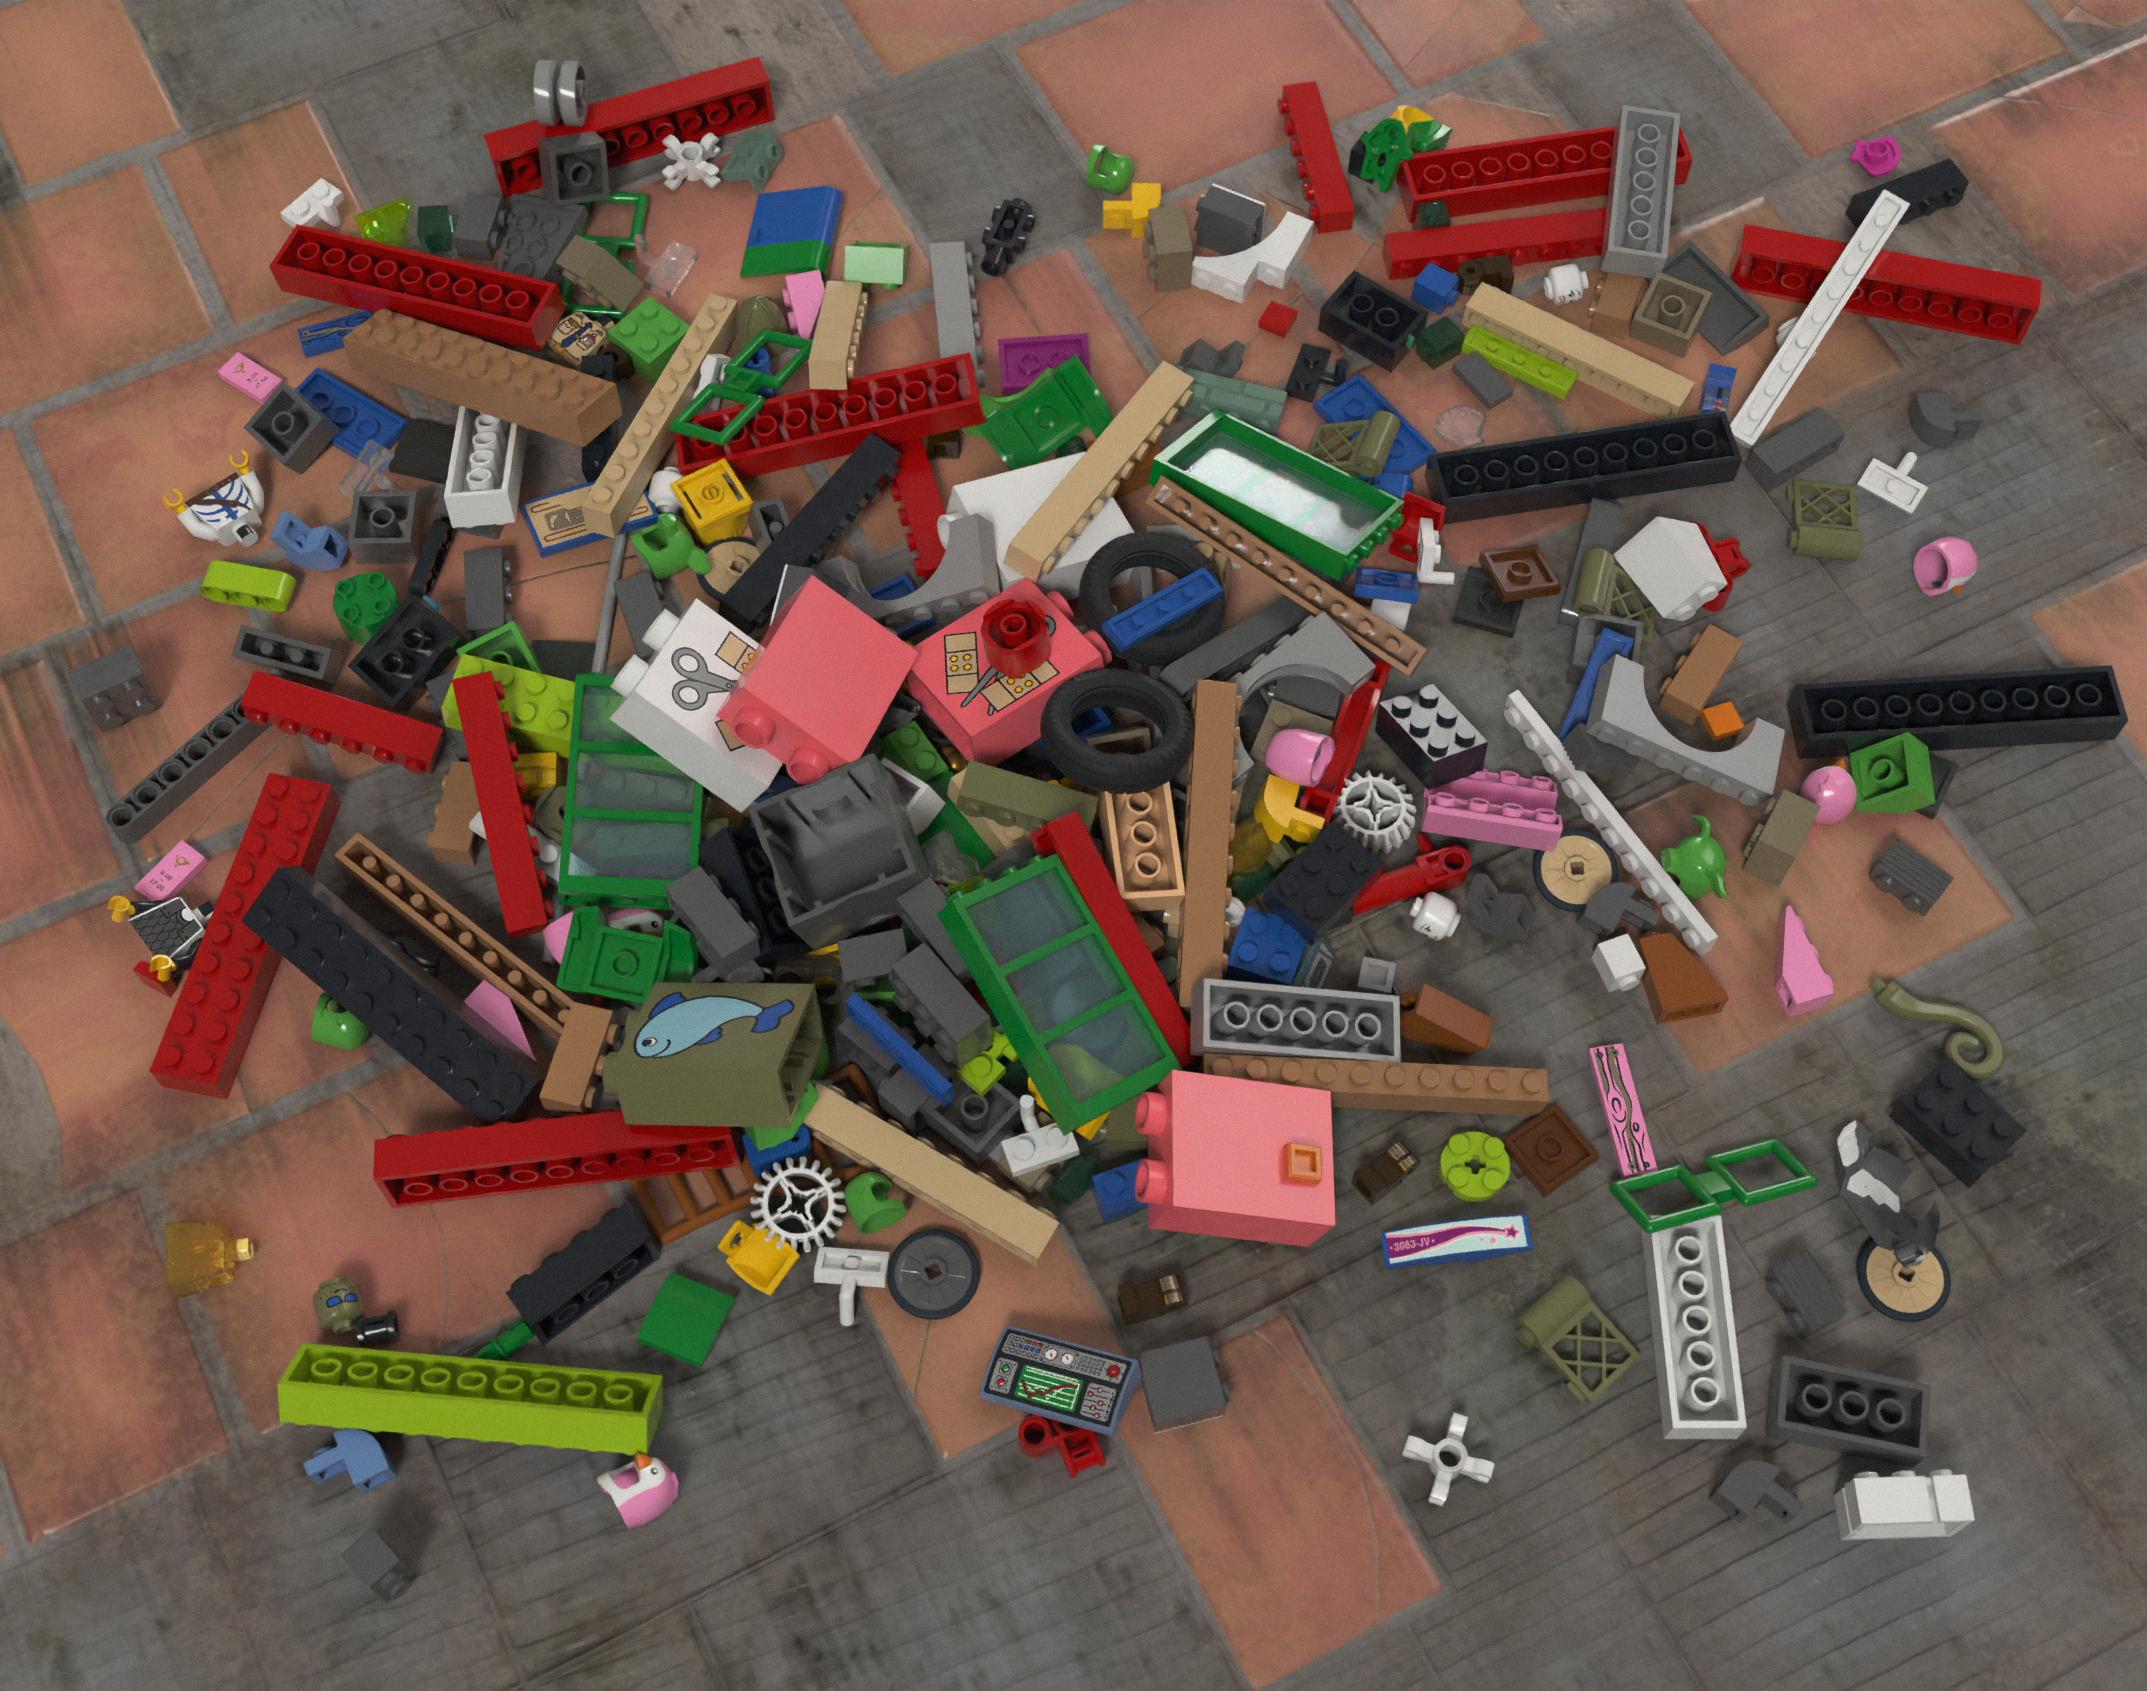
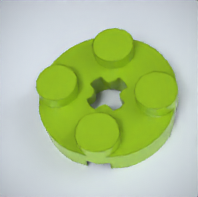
M1465 1132L1452 1136L1449 1143L1443 1149L1439 1160V1174L1443 1183L1447 1184L1458 1198L1469 1202H1482L1492 1198L1494 1194L1498 1193L1505 1186L1510 1174V1160L1500 1139L1481 1132ZM1475 1159L1484 1168L1479 1169L1478 1174H1473L1471 1168L1466 1167L1465 1163Z

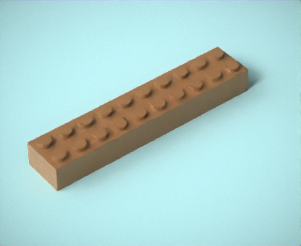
M387 309L375 312L371 318L355 327L352 332L342 338L351 369L582 447H585L623 415L616 383Z

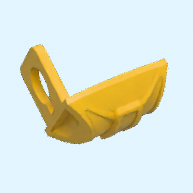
M737 1220L719 1243L718 1249L729 1256L726 1262L744 1281L757 1290L771 1296L800 1255L786 1241L781 1250L777 1249L776 1245L780 1238L777 1234L767 1243L764 1238L770 1231L769 1229L764 1228L758 1232L756 1230L757 1223H753L750 1227L743 1221ZM741 1232V1239L738 1244L734 1243L730 1246L734 1236Z

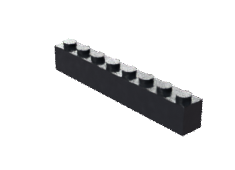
M870 433L720 599L718 614L747 636L755 628L762 629L769 620L770 612L774 608L785 564L809 568L812 564L819 565L827 554L826 549L831 543L836 545L846 532L845 527L850 522L855 524L864 512L863 507L868 502L874 503L882 492L881 487L885 482L891 483L897 477L900 471L898 463L901 453Z

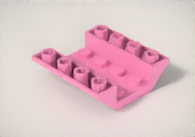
M1483 768V771L1431 790L1424 786L1421 808V831L1554 852L1563 828L1561 815H1557L1554 811L1558 796L1557 783L1544 776H1533L1531 779L1519 777L1518 773L1512 771H1501L1499 774L1487 772V769Z

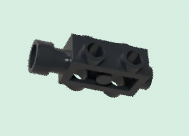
M1014 198L1012 201L1004 199L1002 206L996 205L992 213L993 226L992 228L986 227L983 232L982 244L985 245L986 254L980 267L989 276L999 277L1002 275L1006 263L1014 264L1017 255L1022 254L1024 251L1027 232L1031 233L1034 228L1035 215H1032V206H1029L1021 198Z

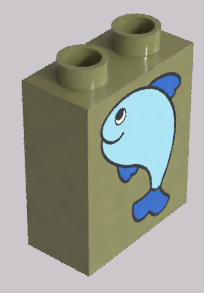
M655 982L641 1010H632L628 1014L625 1026V1041L619 1052H610L603 1066L605 1091L608 1095H618L625 1124L790 1128L826 1041L815 984Z

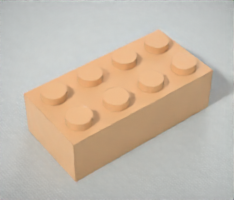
M1168 781L1155 789L1136 794H1109L1107 791L1105 793L1096 791V796L1099 797L1098 811L1106 868L1117 885L1129 912L1178 909L1185 897V888L1170 782Z

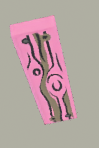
M1623 1043L1589 1048L1587 1053L1621 1179L1658 1170Z

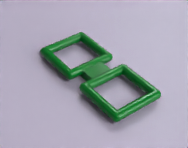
M609 191V199L590 202L635 205L629 238L584 235L587 218L577 235L605 249L634 275L636 268L634 262L619 260L621 249L637 250L639 248L648 205V196L643 193ZM590 202L578 203V205L584 206L587 212H589ZM563 277L560 294L566 309L562 315L570 316L576 312H582L586 317L598 318L602 314H606L612 319H623L627 315L628 307L624 312H621L614 307L608 310L603 306L570 304L574 284Z
M762 329L725 366L724 374L728 378L721 385L709 383L669 424L670 430L674 433L714 444L726 445L764 406L765 399L755 393L762 386L774 389L781 388L808 360L813 340ZM766 342L799 349L775 376L742 368ZM713 396L746 404L721 432L688 424Z
M1771 1138L1707 1156L1704 1160V1165L1709 1172L1693 1176L1684 1165L1677 1164L1615 1181L1610 1184L1609 1191L1645 1233L1652 1234L1716 1216L1722 1210L1720 1203L1737 1199L1743 1206L1747 1207L1816 1187L1818 1181L1778 1139ZM1772 1153L1796 1178L1748 1191L1725 1166ZM1678 1179L1701 1205L1651 1218L1629 1192Z

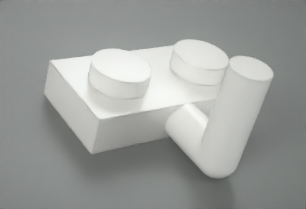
M321 178L280 214L283 221L295 228L296 224L313 227L321 219L333 227H338L341 224V219L336 206L344 200L342 191Z
M707 354L706 359L701 364V379L698 388L694 392L693 399L709 383L721 385L727 379V376L724 374V368L731 361V357L723 354ZM713 396L697 415L718 411L721 398Z
M1908 452L1897 469L1873 458L1857 484V487L1910 516H1912L1929 488L1907 476L1914 469L1917 461V455L1914 452Z
M1420 518L1417 538L1418 582L1453 585L1454 572L1433 571L1434 563H1440L1441 545H1438L1439 531L1434 530L1431 518Z
M1023 1095L1020 1098V1116L1027 1133L1001 1141V1147L1013 1177L1079 1155V1148L1073 1132L1063 1136L1056 1123L1040 1128L1034 1114L1033 1097Z
M819 1247L814 1268V1282L841 1284L839 1308L840 1323L842 1325L850 1326L854 1323V1292L856 1286L885 1288L890 1252Z

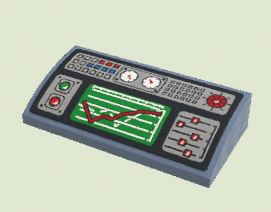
M1006 1325L989 1361L979 1396L982 1400L1113 1437L1142 1377L1138 1360Z

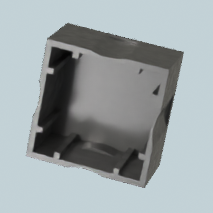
M874 753L837 768L811 784L789 789L748 807L762 849L771 862L775 887L788 925L814 950L821 949L897 916L896 898L928 877H931L897 782Z

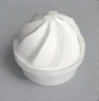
M1232 895L1230 907H1225V920H1229L1230 927H1235L1241 924L1246 909L1244 904L1236 897H1232Z

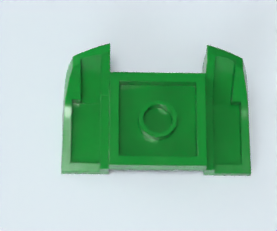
M1076 354L1053 369L1050 377L1004 410L1000 407L985 418L986 423L976 425L1010 471L1039 464L1041 459L1086 427H1089L1098 439L1113 421L1111 408Z
M600 906L574 909L556 988L584 995L591 994L643 1005L655 982L695 983L698 965V942L689 931L665 920L662 938L605 926L606 916L601 911Z

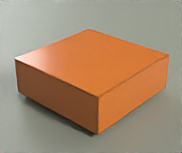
M1731 701L1703 709L1700 713V717L1713 742L1739 734L1740 729L1745 727Z
M1291 1142L1283 1146L1284 1180L1319 1184L1322 1181L1321 1146Z

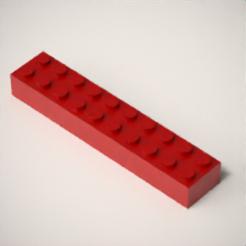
M758 56L587 105L586 121L582 127L566 126L562 118L557 126H540L538 120H533L487 133L483 136L496 180L503 198L506 199L512 197V194L519 195L543 188L538 139L594 131L606 143L607 167L609 169L664 153L668 147L662 141L669 135L675 136L681 144L685 142L699 143L710 132L719 137L775 121L770 81Z
M1680 125L1674 185L1686 184L1693 161ZM1615 126L1413 154L1411 161L1404 160L1401 163L1396 175L1397 186L1409 223L1608 195Z
M296 224L269 266L281 291L373 313L381 309H387L461 334L541 352L566 309L557 283Z
M1745 224L1731 262L1729 278L1745 293L1809 305L1849 243ZM1880 250L1841 311L2020 345L2040 308L2042 280Z
M969 352L848 381L847 390L809 389L766 399L764 406L724 446L678 433L674 434L678 467L682 476L685 477L725 458L740 480L852 454L870 433L888 445L986 422L977 374ZM746 404L696 415L688 424L721 432Z
M274 773L268 774L149 1070L162 1087L225 1100L228 1099L282 958L280 953L248 928L241 920L279 866L299 865L311 876L314 875L341 805L332 785Z
M604 1109L594 1114L569 1113L563 1117L552 1119L535 1117L527 1122H497L492 1126L477 1128L474 1126H462L457 1130L444 1132L428 1130L419 1135L405 1136L394 1134L386 1139L375 1140L373 1179L391 1207L399 1208L742 1166L740 1127L625 1124L622 1110Z

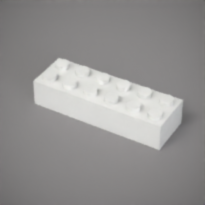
M463 406L459 407L444 493V500L452 528H472L481 525L515 523L528 428Z
M1650 1215L1651 1218H1655V1217H1658V1216H1662V1215ZM1721 1215L1652 1234L1645 1233L1641 1229L1663 1438L1737 1439L1747 1428Z

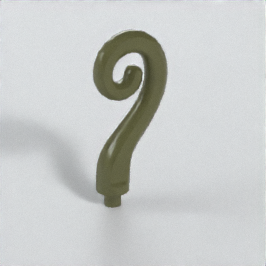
M1877 977L1869 985L1879 995L1875 1001L1897 1017L1911 1021L1952 1023L1974 1033L1985 1047V1058L1979 1063L1967 1062L1961 1057L1959 1052L1961 1047L1968 1050H1975L1978 1047L1979 1041L1972 1034L1958 1032L1950 1035L1944 1046V1058H1947L1969 1079L1981 1080L1989 1078L2001 1069L2005 1058L2004 1044L1996 1029L1981 1015L1960 1006L1917 999L1894 981L1887 985Z

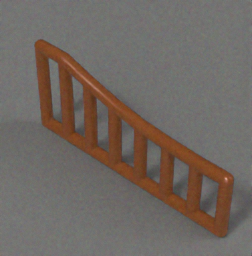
M850 1063L821 1079L833 1080V1086H837L850 1079L862 1102L876 1112L875 1116L885 1122L888 1120L881 1113L880 1104L857 1064ZM740 1127V1134L746 1132L743 1127ZM810 1135L812 1143L811 1153L815 1160L820 1161L819 1168L821 1172L818 1173L822 1174L828 1167L832 1169L831 1175L826 1179L828 1182L837 1178L841 1182L849 1181L865 1172H872L856 1162L858 1166L836 1169L822 1142ZM741 1139L742 1166L739 1167L752 1191L731 1198L717 1169L702 1171L718 1205L699 1213L680 1175H664L686 1220L668 1229L644 1184L655 1177L627 1180L660 1245H668L703 1226L752 1206L753 1204L750 1202L751 1197H762L763 1194L757 1192L754 1189V1185L759 1183L765 1186L760 1176L755 1178ZM789 1178L798 1190L820 1186L809 1178ZM780 1184L774 1189L770 1199L785 1194Z

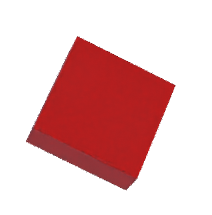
M1271 300L1259 320L1258 328L1285 338L1297 319L1298 311Z
M139 961L133 971L142 983L171 998L178 989L171 977L167 981H160L157 978L159 970L150 972V964L145 961Z

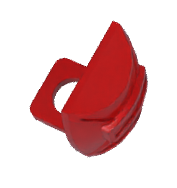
M1407 491L1402 499L1405 501L1401 512L1404 515V519L1400 528L1396 532L1392 531V538L1395 540L1389 546L1388 552L1411 563H1416L1418 561L1417 538L1420 518H1431L1434 530H1438L1440 535L1446 507ZM1412 546L1414 553L1404 552L1399 547Z

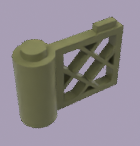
M1377 411L1372 414L1370 420L1318 424L1306 453L1316 458L1326 454L1328 457L1322 461L1344 472L1358 471L1360 475L1367 478L1377 477L1383 472L1401 423L1394 414L1387 411ZM1361 431L1360 434L1352 440H1347V438L1351 436L1353 433ZM1326 434H1336L1335 436H1333L1332 438H1330L1322 444L1323 438ZM1342 441L1345 443V445L1332 454L1329 452V450ZM1352 451L1349 461L1338 462L1339 459Z
M1794 480L1792 485H1787V502L1793 504L1794 530L1789 531L1787 538V548L1792 549V554L1857 561L1861 551L1862 533L1858 531L1855 486ZM1801 492L1812 493L1817 498L1809 502L1801 495ZM1833 495L1847 496V502L1840 505L1831 497ZM1823 502L1833 511L1826 515L1816 506ZM1809 512L1818 521H1802V516ZM1839 515L1849 523V526L1838 525L1832 519Z
M1593 548L1583 554L1573 604L1574 613L1579 616L1580 611L1615 617L1610 614L1611 603L1614 602L1621 618L1632 620V618L1638 617L1640 622H1644L1641 645L1644 647L1650 645L1657 609L1649 599L1647 608L1644 609L1637 592L1643 595L1644 593L1626 571L1613 564L1614 558L1607 550ZM1616 579L1621 581L1626 593L1620 594L1615 583ZM1627 596L1636 612L1631 615L1623 600Z
M1568 1274L1560 1278L1514 1322L1516 1327L1515 1335L1520 1342L1527 1347L1534 1346L1545 1355L1569 1382L1564 1387L1579 1403L1583 1400L1588 1404L1592 1403L1641 1356L1591 1301L1585 1287ZM1588 1313L1599 1324V1337L1581 1336V1320ZM1574 1327V1335H1566ZM1559 1340L1574 1341V1361L1562 1360L1552 1347ZM1581 1342L1599 1343V1363L1581 1361ZM1606 1344L1618 1345L1628 1357L1620 1365L1606 1363ZM1568 1366L1574 1367V1372ZM1581 1367L1599 1369V1385L1592 1392L1581 1381ZM1606 1369L1614 1370L1606 1377Z

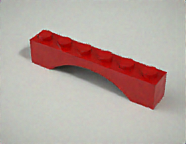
M1368 657L1376 666L1372 678L1348 698L1345 696L1330 736L1336 748L1332 760L1327 765L1319 783L1315 787L1307 786L1298 809L1325 819L1321 832L1332 822L1335 807H1337L1339 797L1342 794L1343 788H1345L1346 782L1344 779L1349 780L1387 686L1391 664Z

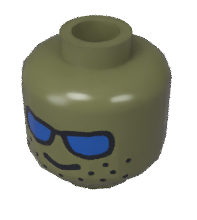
M346 1277L332 1278L320 1283L319 1290L313 1295L312 1299L319 1326L325 1329H333L335 1334L353 1330L356 1327V1318L365 1314L358 1284L348 1281Z

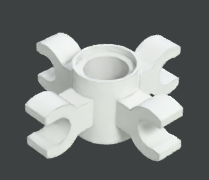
M710 132L703 137L700 144L696 142L681 144L673 135L666 137L662 141L668 147L664 153L670 159H675L678 162L667 166L662 171V174L668 178L664 185L671 190H675L683 179L696 181L701 178L711 188L718 185L721 179L715 175L719 172V169L714 164H708L705 161L709 157L717 156L721 151L715 145L719 138Z
M1453 1413L1446 1439L1441 1440L1437 1445L1427 1443L1414 1436H1408L1402 1455L1411 1459L1428 1462L1432 1473L1435 1475L1428 1500L1430 1503L1443 1506L1447 1498L1451 1479L1456 1478L1460 1473L1484 1483H1488L1489 1478L1492 1476L1494 1463L1467 1456L1466 1448L1461 1443L1468 1420L1466 1416ZM1442 1452L1453 1454L1457 1460V1465L1453 1467L1444 1465L1440 1461L1439 1454Z

